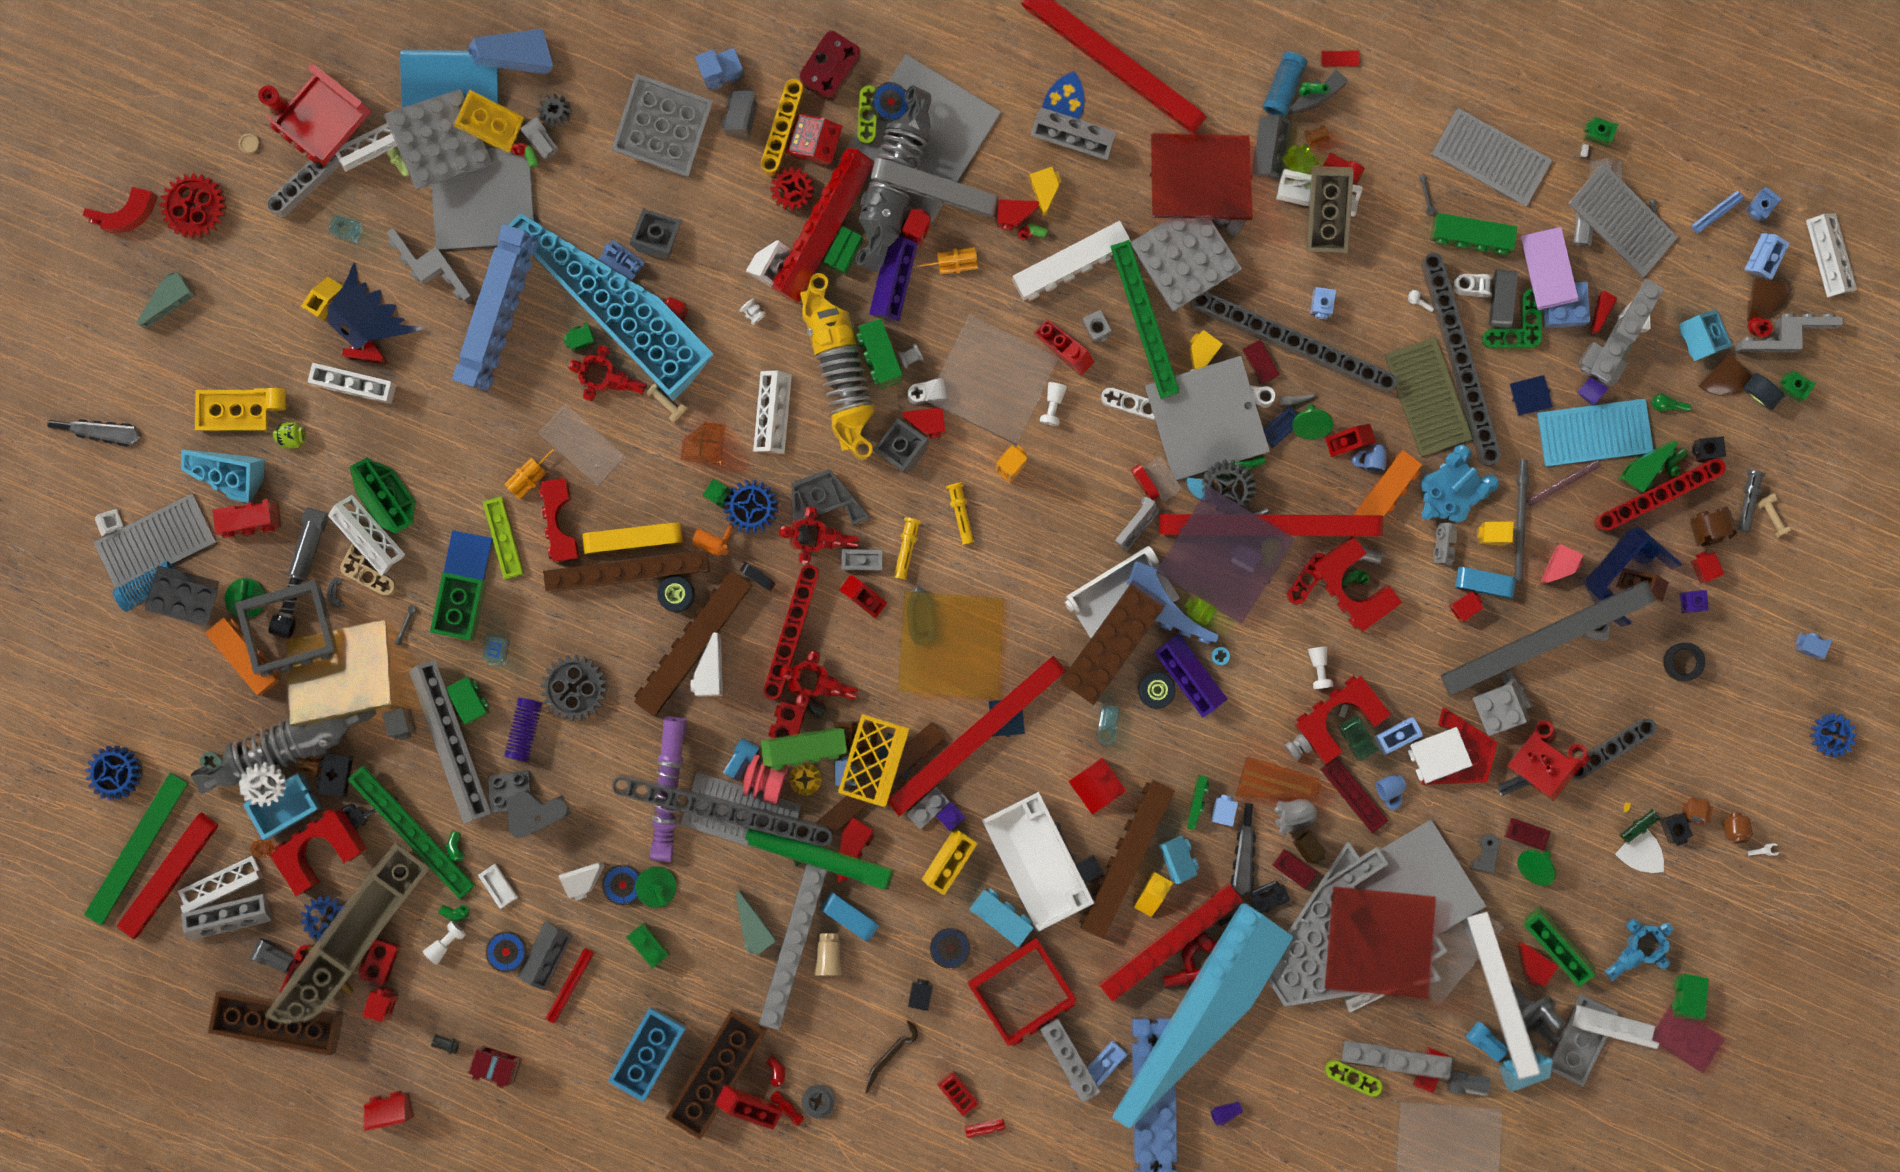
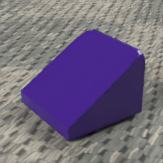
M1590 377L1577 393L1590 405H1594L1608 388Z

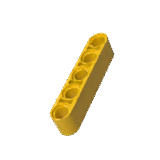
M790 79L785 84L763 153L761 166L763 173L768 177L776 176V173H779L794 122L803 99V86L797 79ZM792 87L800 89L796 94L790 93L789 90ZM790 105L794 109L792 112L786 113L783 111L785 106ZM781 124L788 126L784 132L778 131L777 128ZM775 143L782 145L781 149L777 151L772 150L771 147ZM768 162L776 164L775 168L771 170L766 169L765 166Z
M679 522L582 534L585 555L683 543L682 527Z

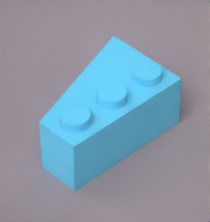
M991 888L989 891L984 889L969 909L1019 947L1033 929V926L1030 925L1032 921L1024 914L1021 917L1014 912L1016 908L1009 902L1002 903L998 899L1000 895Z

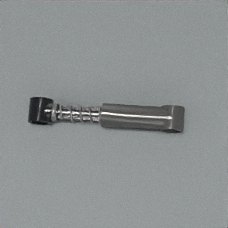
M310 507L305 509L301 522L302 528L288 570L291 576H289L290 581L286 585L287 587L302 584L305 578L308 579L321 534L328 522L327 512ZM298 597L282 601L283 604L279 608L278 615H273L270 621L269 634L286 639L292 637L296 621L293 619V611L296 610L295 604L298 602Z

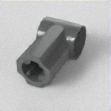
M259 938L249 956L254 961L264 965L267 964L284 974L288 972L294 959L293 956L276 948L275 944L263 938Z
M1451 1070L1447 1091L1465 1094L1466 1092L1488 1096L1490 1078Z

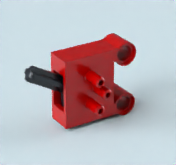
M1542 720L1536 724L1534 733L1508 764L1510 771L1518 777L1499 784L1498 790L1504 796L1531 785L1554 802L1580 767L1585 766L1589 762L1590 756L1588 751L1582 744L1576 743L1568 749L1569 758L1562 755L1548 745L1555 740L1556 731L1549 721ZM1543 729H1550L1548 735H1541ZM1579 751L1584 752L1581 758H1574L1575 753Z

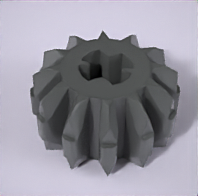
M554 93L552 99H550L546 95L547 101H540L539 103L542 107L537 108L538 113L541 114L539 116L540 121H544L547 127L551 124L553 129H556L557 123L563 127V120L570 121L567 115L572 114V110L569 109L571 104L569 101H565L564 96L558 98L557 94ZM553 108H556V110H557V113H556V114H554V113L552 112V109H553Z

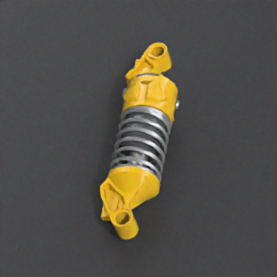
M817 273L811 277L808 290L800 292L803 303L802 320L807 325V334L810 336L815 358L821 362L818 368L823 370V374L820 377L827 378L828 381L824 383L823 387L838 389L826 393L825 396L840 395L841 398L828 404L830 407L840 404L843 406L832 411L830 414L832 415L831 431L839 440L841 451L849 450L858 460H866L872 453V445L860 433L874 413L875 408L871 402L872 398L864 396L870 389L862 386L866 383L867 379L860 377L864 369L859 367L862 361L857 358L859 350H857L858 344L853 329L854 324L851 321L849 312L831 304L824 298L828 279L824 274ZM821 280L824 283V287L818 289L813 285V282ZM856 390H865L857 395L855 392ZM860 445L866 446L868 453L860 455L857 447Z

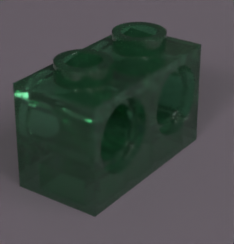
M1354 715L1337 725L1357 761H1361L1379 751L1359 715Z

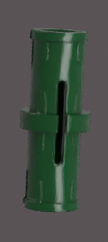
M1651 809L1639 820H1634L1633 825L1619 835L1621 838H1625L1623 841L1626 844H1629L1641 833L1645 834L1647 832L1646 829L1659 821L1660 817L1655 815L1656 812Z

